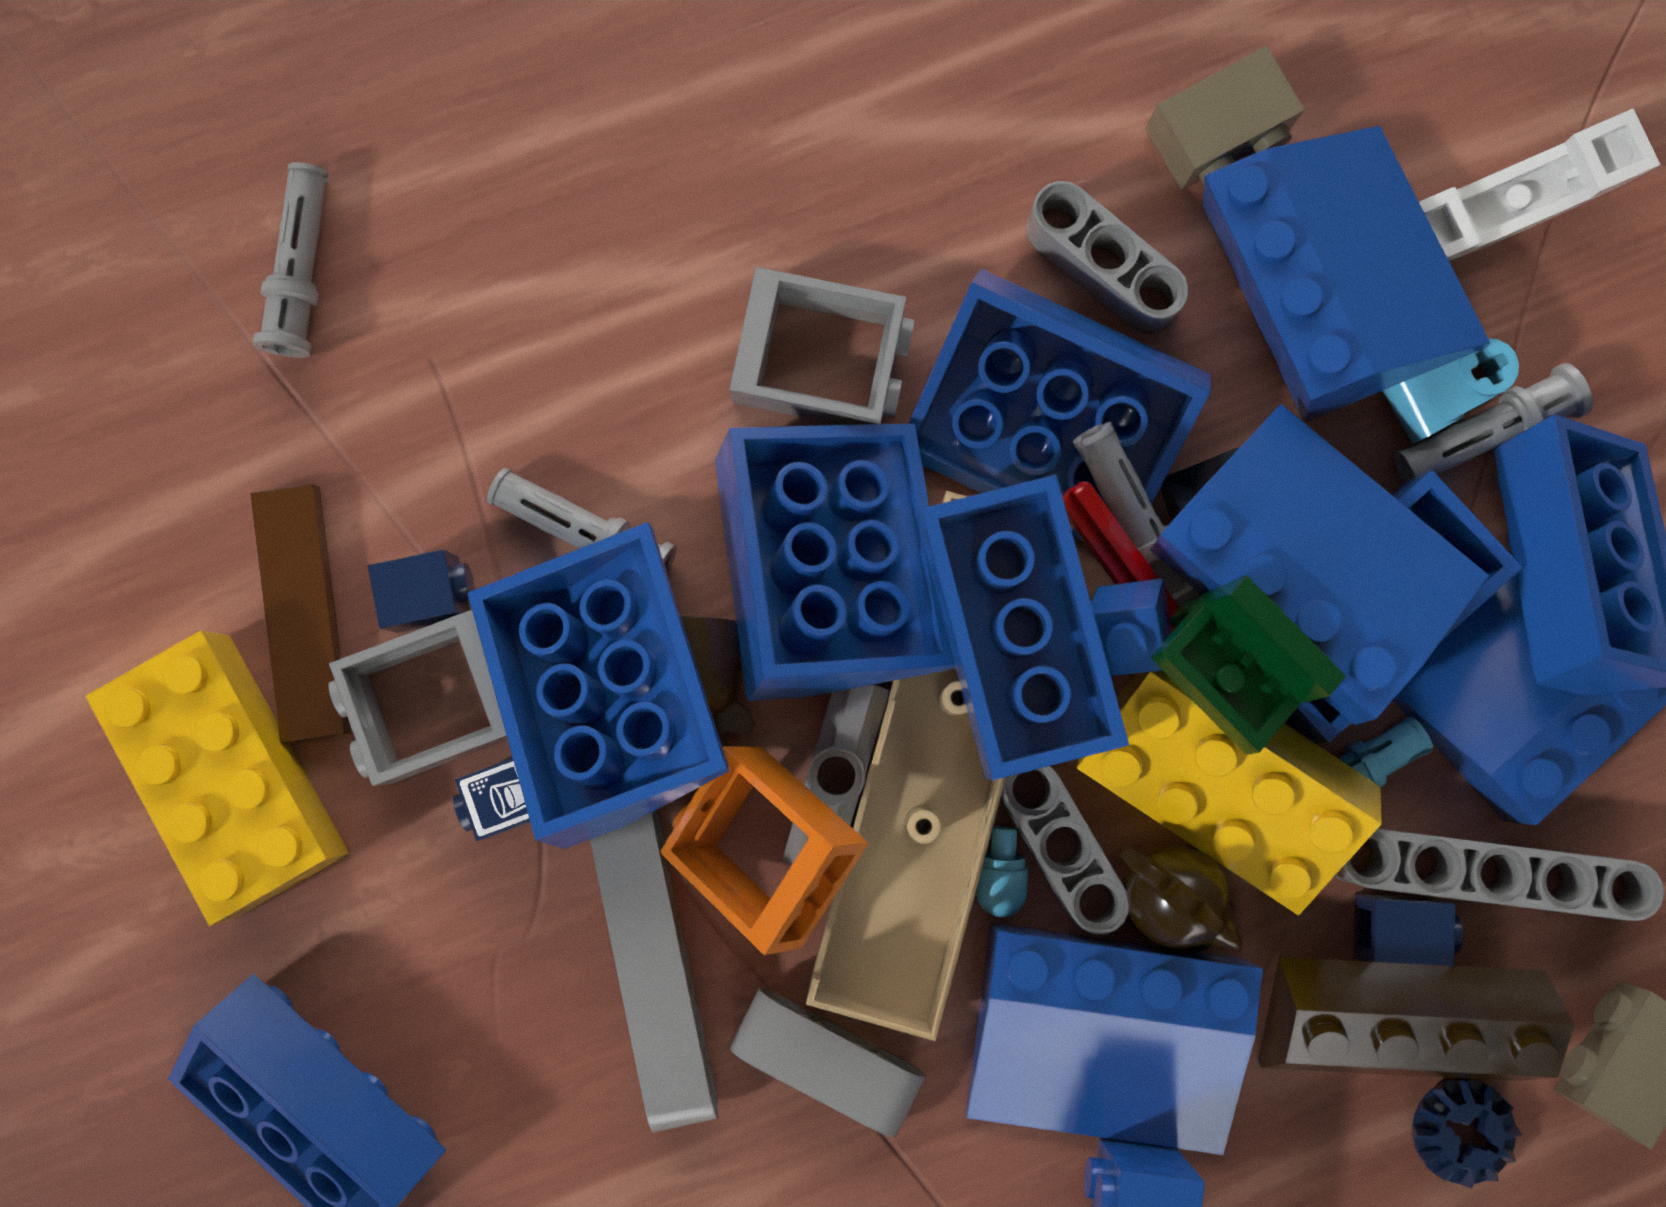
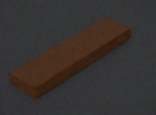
M307 484L250 493L280 742L293 743L351 734L348 716L341 717L331 700L328 687L329 682L334 680L329 663L341 659L320 487L315 484Z

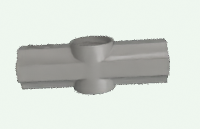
M876 685L831 693L804 783L811 792L849 826L852 823L860 792L865 785V775L890 694V690ZM834 756L843 757L853 765L855 771L852 786L839 794L829 793L824 790L817 778L820 764L827 758ZM792 823L781 860L790 865L793 864L809 839L794 823Z

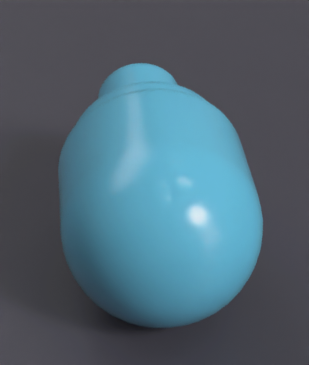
M993 826L991 849L985 855L976 888V897L979 905L985 912L995 917L1014 915L1023 907L1027 898L1028 866L1025 865L1026 857L1016 854L1017 828L1012 826Z

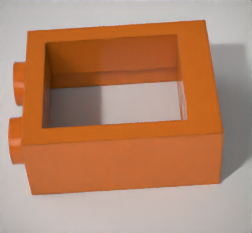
M724 746L723 751L730 771L698 788L690 803L676 815L672 823L673 831L660 853L763 955L801 949L869 843L764 748ZM753 786L809 837L771 898L717 847Z

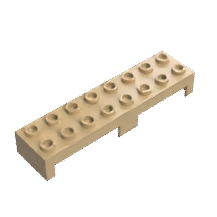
M946 491L942 503L967 496ZM956 667L951 670L894 680L892 682L852 827L869 844L832 900L806 998V1005L936 1041L1006 780V777L993 781L984 777Z

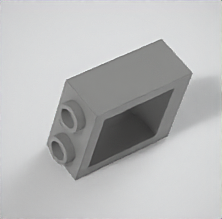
M756 267L729 389L733 403L838 425L881 424L883 415L895 418L902 380L890 377L895 355L908 356L915 319L903 317L906 297ZM780 304L885 325L868 407L763 386Z
M472 610L329 663L334 680L330 681L328 686L331 700L341 717L348 716L356 739L350 743L353 762L362 777L366 778L369 776L372 786L393 784L508 740ZM460 641L491 726L398 760L368 675Z

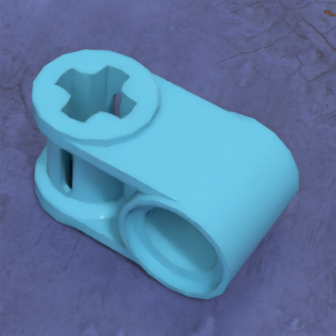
M1488 338L1490 344L1487 348L1383 390V395L1412 445L1465 417L1464 413L1510 388L1514 384L1519 372V362L1514 350L1508 344L1498 339ZM1481 365L1485 370L1486 377L1477 381L1473 377L1471 369Z

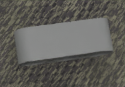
M1056 181L1049 183L1039 191L1031 208L1026 226L1028 239L1035 249L1133 330L1139 333L1152 334L1160 332L1167 327L1182 309L1188 297V284L1181 271L1081 187L1072 182ZM1050 209H1060L1071 218L1072 226L1065 229L1054 228L1045 221L1043 212ZM1097 248L1109 249L1118 257L1120 267L1110 270L1098 266L1092 258L1091 251ZM1150 287L1161 291L1166 298L1167 309L1153 310L1147 307L1141 300L1140 289Z
M1051 766L1033 770L1041 776L1045 786L1041 800L1029 807L1021 806L1015 800L1012 792L1013 783L1019 774L1006 777L1000 802L1017 828L1018 833L1064 912L1079 927L1092 934H1107L1115 931L1124 923L1129 912L1126 890L1059 775ZM1069 827L1074 832L1077 840L1076 850L1068 860L1053 862L1048 857L1046 851V840L1055 829ZM1095 884L1104 885L1109 894V905L1106 911L1095 918L1084 917L1079 908V899L1082 892Z
M765 988L758 989L729 1046L730 1050L737 1057L753 1067L889 1137L897 1136L926 1078V1075L921 1070L904 1059L800 1004Z

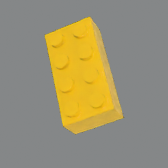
M200 630L85 696L209 926L245 915L350 854L291 745L280 742L278 722L230 635Z
M1163 670L1135 673L1116 697L1129 746L1082 757L1077 765L1078 770L1298 916L1382 824L1381 787L1285 723L1260 753L1246 755Z

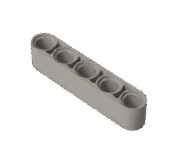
M657 810L625 827L590 839L645 1112L653 1133L718 1119L719 1117L717 1093L669 861L660 853L665 842Z
M1379 828L1366 841L1371 848L1372 855L1370 864L1366 869L1357 873L1349 860L1334 876L1339 880L1372 889L1628 921H1640L1653 916L1661 907L1664 897L1663 883L1658 873L1649 865L1637 861ZM1429 848L1434 856L1435 866L1431 875L1421 880L1416 873L1415 862L1419 853ZM1492 856L1498 865V876L1496 881L1486 888L1481 880V868L1483 863ZM1557 865L1561 872L1562 882L1557 892L1551 895L1547 889L1546 878L1552 867ZM1621 874L1625 880L1626 889L1624 896L1616 902L1612 896V885L1616 877Z

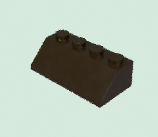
M1279 957L1258 1061L1260 1068L1504 1081L1558 1078L1575 1024L1544 970Z

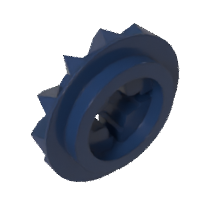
M1463 1078L1448 1080L1432 1088L1418 1104L1412 1124V1135L1416 1151L1427 1168L1444 1181L1473 1188L1474 1184L1486 1180L1498 1181V1173L1507 1163L1516 1162L1513 1150L1516 1138L1521 1136L1522 1133L1515 1124L1512 1114L1514 1107L1494 1088L1476 1080ZM1475 1117H1477L1475 1129L1483 1134L1482 1138L1487 1141L1485 1146L1481 1144L1476 1146L1467 1142L1462 1150H1458L1461 1146V1139L1454 1134V1129L1446 1125L1447 1120L1449 1119L1456 1124L1461 1122L1470 1125Z

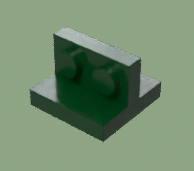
M1248 575L1185 601L1169 619L1176 627L1175 630L1150 657L1246 755L1260 753L1301 703L1329 697L1346 677Z

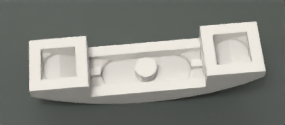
M1634 108L1573 134L1565 143L1456 190L1454 186L1419 203L1448 260L1451 261L1572 210L1656 169L1661 164Z

